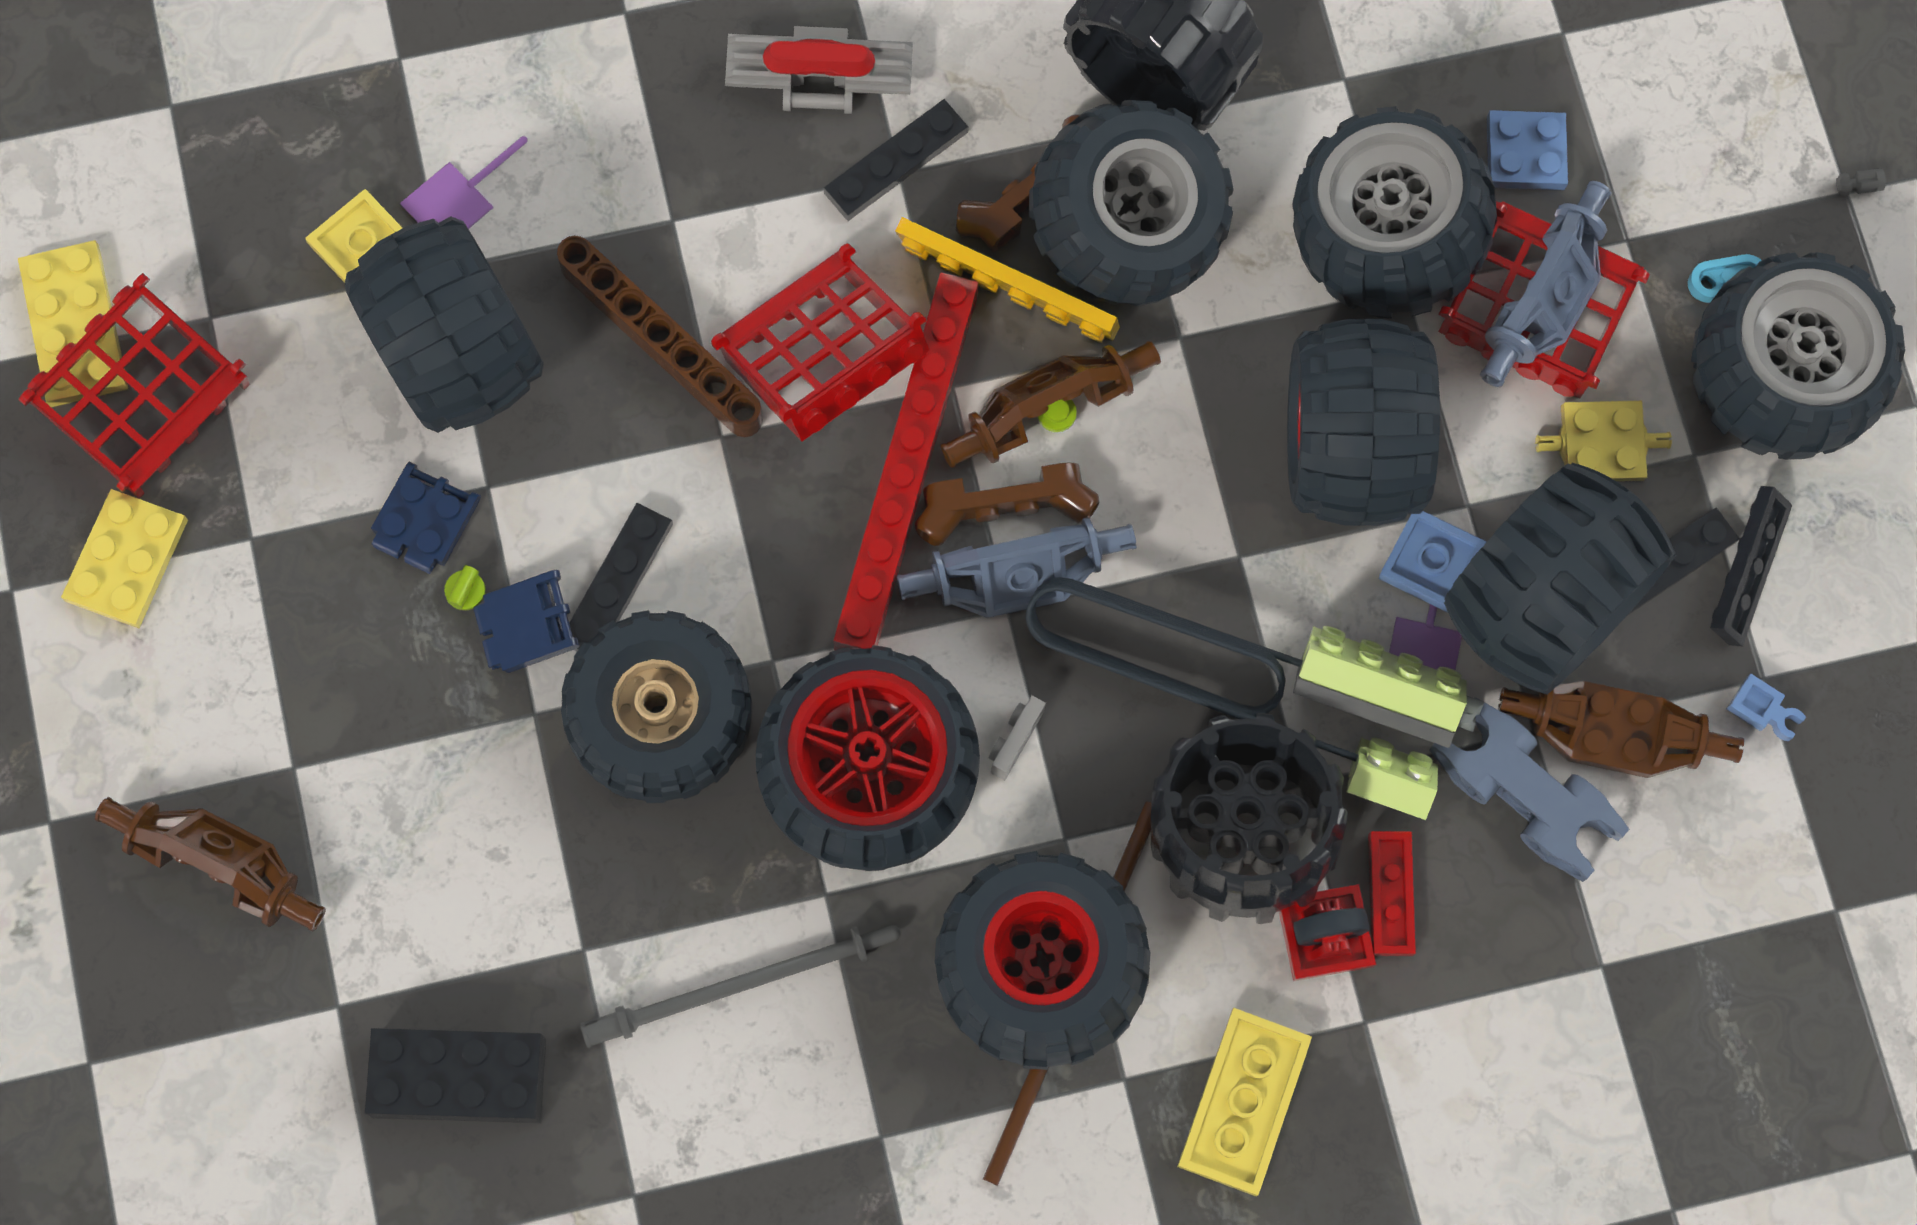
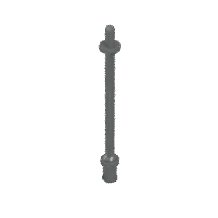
M890 925L860 935L857 926L851 927V939L637 1010L625 1009L623 1005L616 1007V1012L580 1023L587 1048H591L593 1045L621 1036L628 1039L633 1037V1032H636L638 1026L854 954H858L862 962L868 961L866 950L898 940L901 931L897 926Z

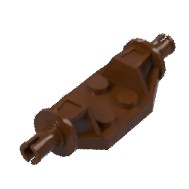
M1147 341L1145 344L1121 356L1111 345L1102 347L1103 357L1063 355L995 389L980 414L977 412L968 414L971 431L940 445L945 460L953 468L956 464L982 452L991 463H996L999 461L1000 454L1028 442L1022 422L1024 417H1038L1049 410L1048 405L1060 399L1063 401L1074 399L1084 393L1090 403L1097 407L1120 394L1124 396L1133 394L1134 389L1131 377L1161 363L1160 355L1155 345L1151 341ZM1113 381L1102 387H1098L1097 382Z
M1580 681L1560 684L1550 693L1544 694L1539 692L1538 695L1503 687L1499 697V701H1502L1501 704H1498L1499 711L1533 719L1534 736L1543 737L1567 761L1650 778L1685 767L1697 769L1704 755L1733 761L1734 763H1739L1743 755V750L1739 749V747L1744 746V738L1709 732V718L1707 714L1700 713L1695 715L1658 696ZM1549 719L1570 726L1569 733L1567 734L1548 724ZM1668 748L1687 749L1686 754H1666Z
M110 797L105 798L97 808L95 813L96 821L102 822L125 834L122 842V851L130 856L137 854L159 868L174 859L179 863L192 865L208 873V876L214 881L227 883L235 888L233 906L262 918V923L268 927L273 926L283 915L313 932L323 920L326 908L295 893L298 876L291 872L288 873L273 844L203 808L159 812V805L150 801L142 806L138 812H135ZM264 875H266L268 879L271 881V883L274 885V890H272L262 880Z

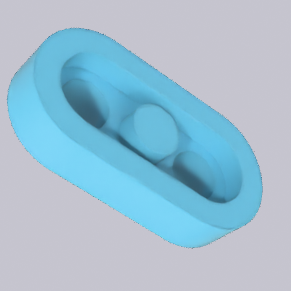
M1744 254L1701 262L1689 275L1688 289L1697 300L1710 303L1721 287L1734 275L1750 266L1752 268L1756 267L1759 261L1762 260L1754 255ZM1701 281H1709L1712 284V289L1703 287Z

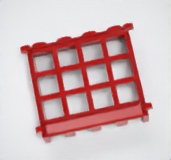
M1496 201L1497 223L1492 236L1494 237L1497 229L1500 228L1524 239V242L1514 262L1491 251L1487 254L1485 260L1509 270L1500 292L1497 293L1472 281L1475 275L1470 274L1471 279L1468 286L1454 298L1450 307L1442 306L1438 313L1439 316L1445 318L1438 331L1439 333L1445 335L1449 342L1457 346L1464 347L1467 345L1481 352V355L1488 361L1494 350L1486 342L1485 334L1492 327L1501 306H1504L1507 302L1514 301L1506 296L1516 275H1520L1528 280L1535 276L1536 272L1521 265L1531 244L1545 250L1548 249L1542 238L1552 225L1503 201ZM1598 246L1601 276L1624 286L1614 309L1591 298L1586 307L1609 317L1600 339L1597 340L1573 328L1566 342L1557 346L1552 356L1541 353L1536 356L1532 363L1515 362L1512 366L1524 378L1529 380L1539 379L1551 385L1555 392L1566 397L1574 396L1580 399L1588 386L1597 389L1600 379L1594 376V373L1637 282L1641 281L1646 284L1650 276L1649 272L1644 270L1645 267ZM1467 290L1494 301L1484 324L1457 312ZM1524 330L1520 335L1528 339L1530 332ZM1569 338L1595 349L1584 372L1559 360Z
M848 243L842 245L835 254L727 330L716 334L711 340L716 351L721 350L726 362L801 442L820 431L826 424L855 406L861 399L878 387L886 384L889 379L930 351L921 325L927 321L920 312H915L911 316L907 315L852 261L850 257L856 253V250ZM845 276L856 290L841 299L829 285ZM814 296L819 299L826 296L834 305L812 321L798 308ZM864 296L877 310L862 320L849 306ZM842 312L854 326L831 341L819 327ZM886 317L898 331L883 341L870 326ZM783 318L787 321L796 318L803 327L782 342L768 329ZM860 333H863L875 347L852 362L839 348ZM809 334H812L824 347L801 363L788 349ZM766 339L773 348L751 364L738 351L751 340L755 343H760ZM832 354L842 364L844 369L821 384L808 370ZM781 355L794 369L770 385L758 370ZM801 376L814 390L794 405H790L778 392Z
M144 273L135 279L133 287L127 285L122 288L112 301L115 305L104 316L100 313L92 318L84 329L86 334L76 344L73 342L67 344L57 355L56 360L58 362L47 373L45 371L38 373L29 383L28 389L19 397V401L24 406L30 402L119 481L116 485L118 489L122 492L128 489L138 499L145 494L141 486L156 471L162 473L170 465L169 457L184 442L190 444L199 434L197 428L212 413L217 416L223 411L227 405L225 399L238 386L245 390L250 385L247 376L241 371L246 366V363L238 359L232 364L145 287L150 278ZM140 298L161 316L144 335L123 318V315ZM116 323L138 341L118 362L114 361L96 345ZM168 324L190 342L173 360L151 342ZM144 348L166 366L146 388L124 369ZM196 349L219 367L201 386L180 368ZM89 350L110 368L90 390L69 372ZM173 373L195 392L175 413L153 395ZM117 375L139 393L120 415L116 414L97 397ZM62 377L84 396L64 417L60 416L42 400ZM146 401L168 419L148 441L126 422ZM90 403L113 421L92 443L70 424ZM119 428L141 446L121 469L99 450Z

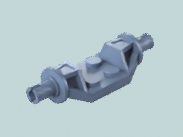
M1590 181L1577 205L1564 203L1558 206L1554 214L1556 219L1542 238L1548 248L1543 262L1535 276L1529 281L1522 298L1519 301L1505 303L1495 326L1490 327L1485 334L1486 342L1494 350L1485 368L1480 373V376L1486 383L1495 387H1502L1515 362L1532 363L1537 355L1565 343L1601 280L1598 241L1604 238L1607 228L1598 215L1612 194L1605 184L1598 181ZM1525 330L1534 334V336L1527 340L1520 334Z
M1090 518L1082 519V525L1050 528V533L973 549L972 546H968L940 555L938 550L932 551L933 564H931L930 569L896 575L901 600L936 592L937 595L941 596L944 606L953 604L986 618L1026 610L1037 587L1047 580L1063 577L1084 582L1092 572H1101L1102 555L1129 549L1134 550L1137 548L1136 538L1131 524L1097 532ZM1085 548L1087 555L1066 570L1065 555ZM971 576L974 591L951 587L949 578ZM1061 591L1046 593L1037 600L1036 607L1065 601L1071 594Z

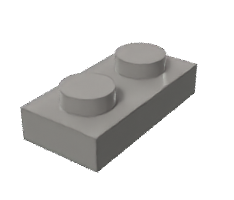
M1031 696L1026 706L1022 703L1017 705L1008 722L1009 725L1013 726L1012 731L1006 740L999 737L988 757L994 761L991 774L1004 781L1006 780L1042 717L1046 706L1045 702Z

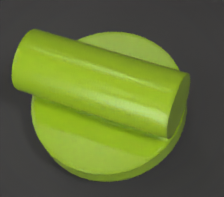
M464 565L463 570L455 572L448 578L444 592L450 605L459 610H471L483 601L486 588L482 578L478 575L479 571Z

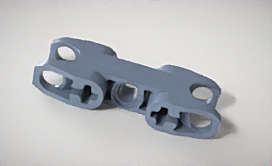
M1484 703L1480 714L1475 716L1476 726L1482 734V745L1478 750L1465 751L1452 743L1450 748L1436 743L1432 745L1429 751L1448 773L1455 785L1481 804H1486L1496 793L1530 822L1520 834L1523 842L1545 862L1556 866L1582 882L1587 880L1595 870L1577 847L1576 835L1579 829L1592 827L1616 841L1623 838L1630 830L1611 806L1605 795L1579 775L1572 774L1561 785L1533 761L1528 755L1537 746L1535 737L1512 716L1497 710L1487 703Z

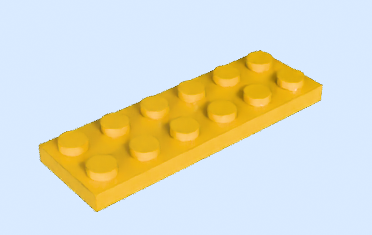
M901 217L895 232L902 240L901 245L906 248V252L922 260H926L928 255L937 259L936 261L941 264L940 267L956 276L961 277L963 272L969 273L978 282V286L990 292L996 293L998 288H1001L1008 292L1007 295L1011 297V301L1031 310L1035 304L1043 308L1046 317L1056 323L1067 326L1068 322L1071 321L1080 325L1081 333L1097 342L1102 343L1104 337L1112 341L1114 340L1120 328L1117 317Z

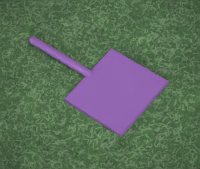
M520 137L469 181L450 162L447 163L405 198L400 205L417 223L430 219H435L439 223L452 216L464 221L469 229L493 209V206L474 186L528 141L527 137Z
M1430 604L1426 623L1396 617L1389 653L1399 656L1400 653L1416 656L1423 661L1422 665L1436 670L1439 667L1456 670L1462 636L1456 630L1434 626L1437 607Z

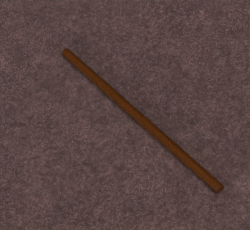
M1145 802L1113 876L1123 886L1124 892L1151 832V802ZM1069 978L1066 987L1072 982V979ZM1029 1070L982 1180L998 1186L1048 1070Z

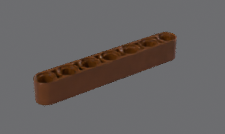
M574 235L561 241L558 245L557 256L561 271L569 282L732 433L740 437H749L759 431L763 419L760 401L756 395L588 240ZM576 254L586 257L580 264H570L567 262L571 256ZM606 279L614 282L606 290L595 288V285L601 280ZM630 305L642 308L638 314L633 316H627L622 313ZM656 331H666L670 334L666 340L661 342L650 339L651 335ZM690 356L698 360L690 368H683L678 365V362L684 357ZM719 382L726 386L724 391L719 394H711L706 391V388L711 383ZM742 408H747L754 412V415L748 420H738L734 417L736 411Z

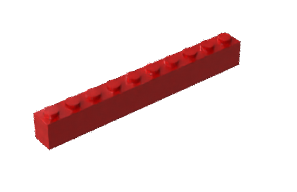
M940 272L923 330L930 351L921 356L912 368L833 640L834 651L847 647L850 649L872 648V645L878 646L896 584V575H898L976 305L978 282Z

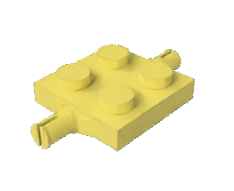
M1642 400L1564 402L1561 405L1562 426L1559 435H1536L1535 444H1538L1535 447L1536 452L1559 451L1564 466L1571 463L1579 464L1596 470L1615 481H1644L1648 478L1646 463L1648 449H1670L1672 445V440H1669L1672 437L1670 432L1647 433L1643 420Z

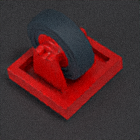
M1359 884L1317 891L1315 899L1307 906L1300 907L1296 902L1290 907L1279 911L1293 981L1376 966L1369 933V922L1364 909Z

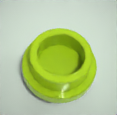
M1060 399L1048 405L1049 410L1037 417L1039 423L1046 430L1063 432L1074 424L1077 410L1072 399L1067 401Z

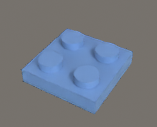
M1489 111L1487 115L1488 168L1495 188L1565 190L1568 185L1566 113Z
M1424 511L1421 514H1411L1380 573L1379 579L1448 613L1444 604L1446 594L1452 588L1457 577L1471 562V559L1486 544V541Z

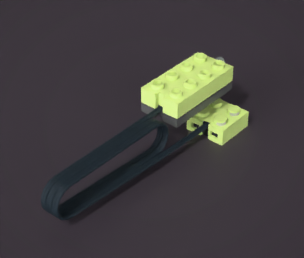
M1058 577L1047 580L1037 587L1027 605L1025 619L1029 632L1036 641L1046 647L1237 719H1256L1257 713L1268 714L1278 706L1283 698L1286 682L1283 667L1278 660L1298 666L1293 693L1450 748L1457 727L1471 732L1474 731L1476 725L1475 716L1480 714L1485 703L1467 696V680L1462 679V675L1447 667H1439L1438 670L1422 665L1423 661L1416 656L1407 653H1400L1399 656L1385 652L1384 647L1374 641L1363 639L1360 643L1345 638L1346 634L1343 631L1330 626H1323L1322 629L1313 626L1302 658L1298 659L1069 578ZM1049 592H1067L1260 660L1269 665L1275 672L1279 684L1278 691L1271 700L1258 706L1243 705L1048 631L1038 620L1036 602L1040 597ZM1361 738L1355 753L1316 739V748L1352 760L1349 771L1348 793L1426 820L1438 786V764L1433 763L1429 756L1415 751L1406 754L1395 750L1391 743L1380 738H1371V740Z

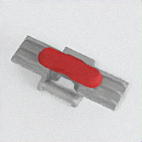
M794 26V37L728 34L725 86L783 89V111H791V108L844 110V114H852L853 92L910 95L913 42L848 39L847 28ZM807 76L834 78V86L845 88V94L792 92L793 86L804 85V77Z

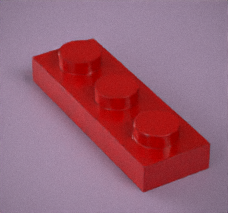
M1371 831L1368 834L1371 942L1374 956H1414L1416 954L1412 831Z

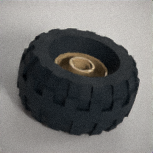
M649 610L631 613V617L618 622L612 620L598 629L599 633L587 644L584 642L574 655V661L568 674H565L562 687L561 714L564 731L570 747L582 767L597 782L613 793L627 799L643 800L646 803H665V801L679 798L684 800L700 794V791L710 784L717 783L729 772L733 762L741 755L747 741L752 720V698L748 678L741 660L732 646L705 622L702 621L700 623L686 617L684 613L667 610V613H650ZM656 706H665V709L661 712H650Z

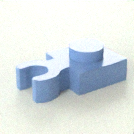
M1749 674L1726 708L1760 732L1767 724L1772 725L1775 735L1784 741H1790L1795 736L1794 732L1786 728L1785 719H1791L1795 723L1800 724L1806 718L1796 708L1785 709L1780 706L1785 695L1753 674Z

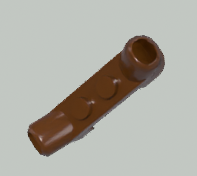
M1080 114L1067 117L1062 123V128L1079 117ZM1037 163L1032 167L1031 174L1024 180L1016 179L1003 190L1002 197L996 202L962 200L958 204L956 232L961 237L981 238L992 252L1000 250L1018 236L1022 225V218L1019 215L1029 208V190L1034 185Z
M1070 462L1041 466L1040 482L965 493L963 478L945 480L929 484L923 488L926 509L915 522V529L917 534L927 543L933 546H942L961 520L976 518L977 522H990L1000 518L1001 514L1014 512L1016 516H1030L1038 513L1039 509L1047 507L1055 508L1080 525L1082 524V519L1091 518L1100 503L1099 495L1082 483L1079 464Z

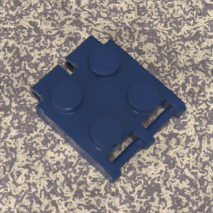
M409 461L371 527L373 533L376 534L372 545L374 548L397 559L400 558L404 549L407 548L408 551L404 557L405 563L431 574L437 563L445 566L474 513L481 495L476 492L468 494L451 486L448 479L442 476L439 479L418 470L417 465ZM420 480L433 485L434 488L422 483ZM456 497L465 500L466 503L459 501Z
M551 570L483 595L485 603L473 608L480 635L487 636L493 634L494 636L482 641L489 668H492V670L502 668V671L511 673L580 647L578 638H573L567 617L570 614L569 604H564L558 583L561 580L559 570Z

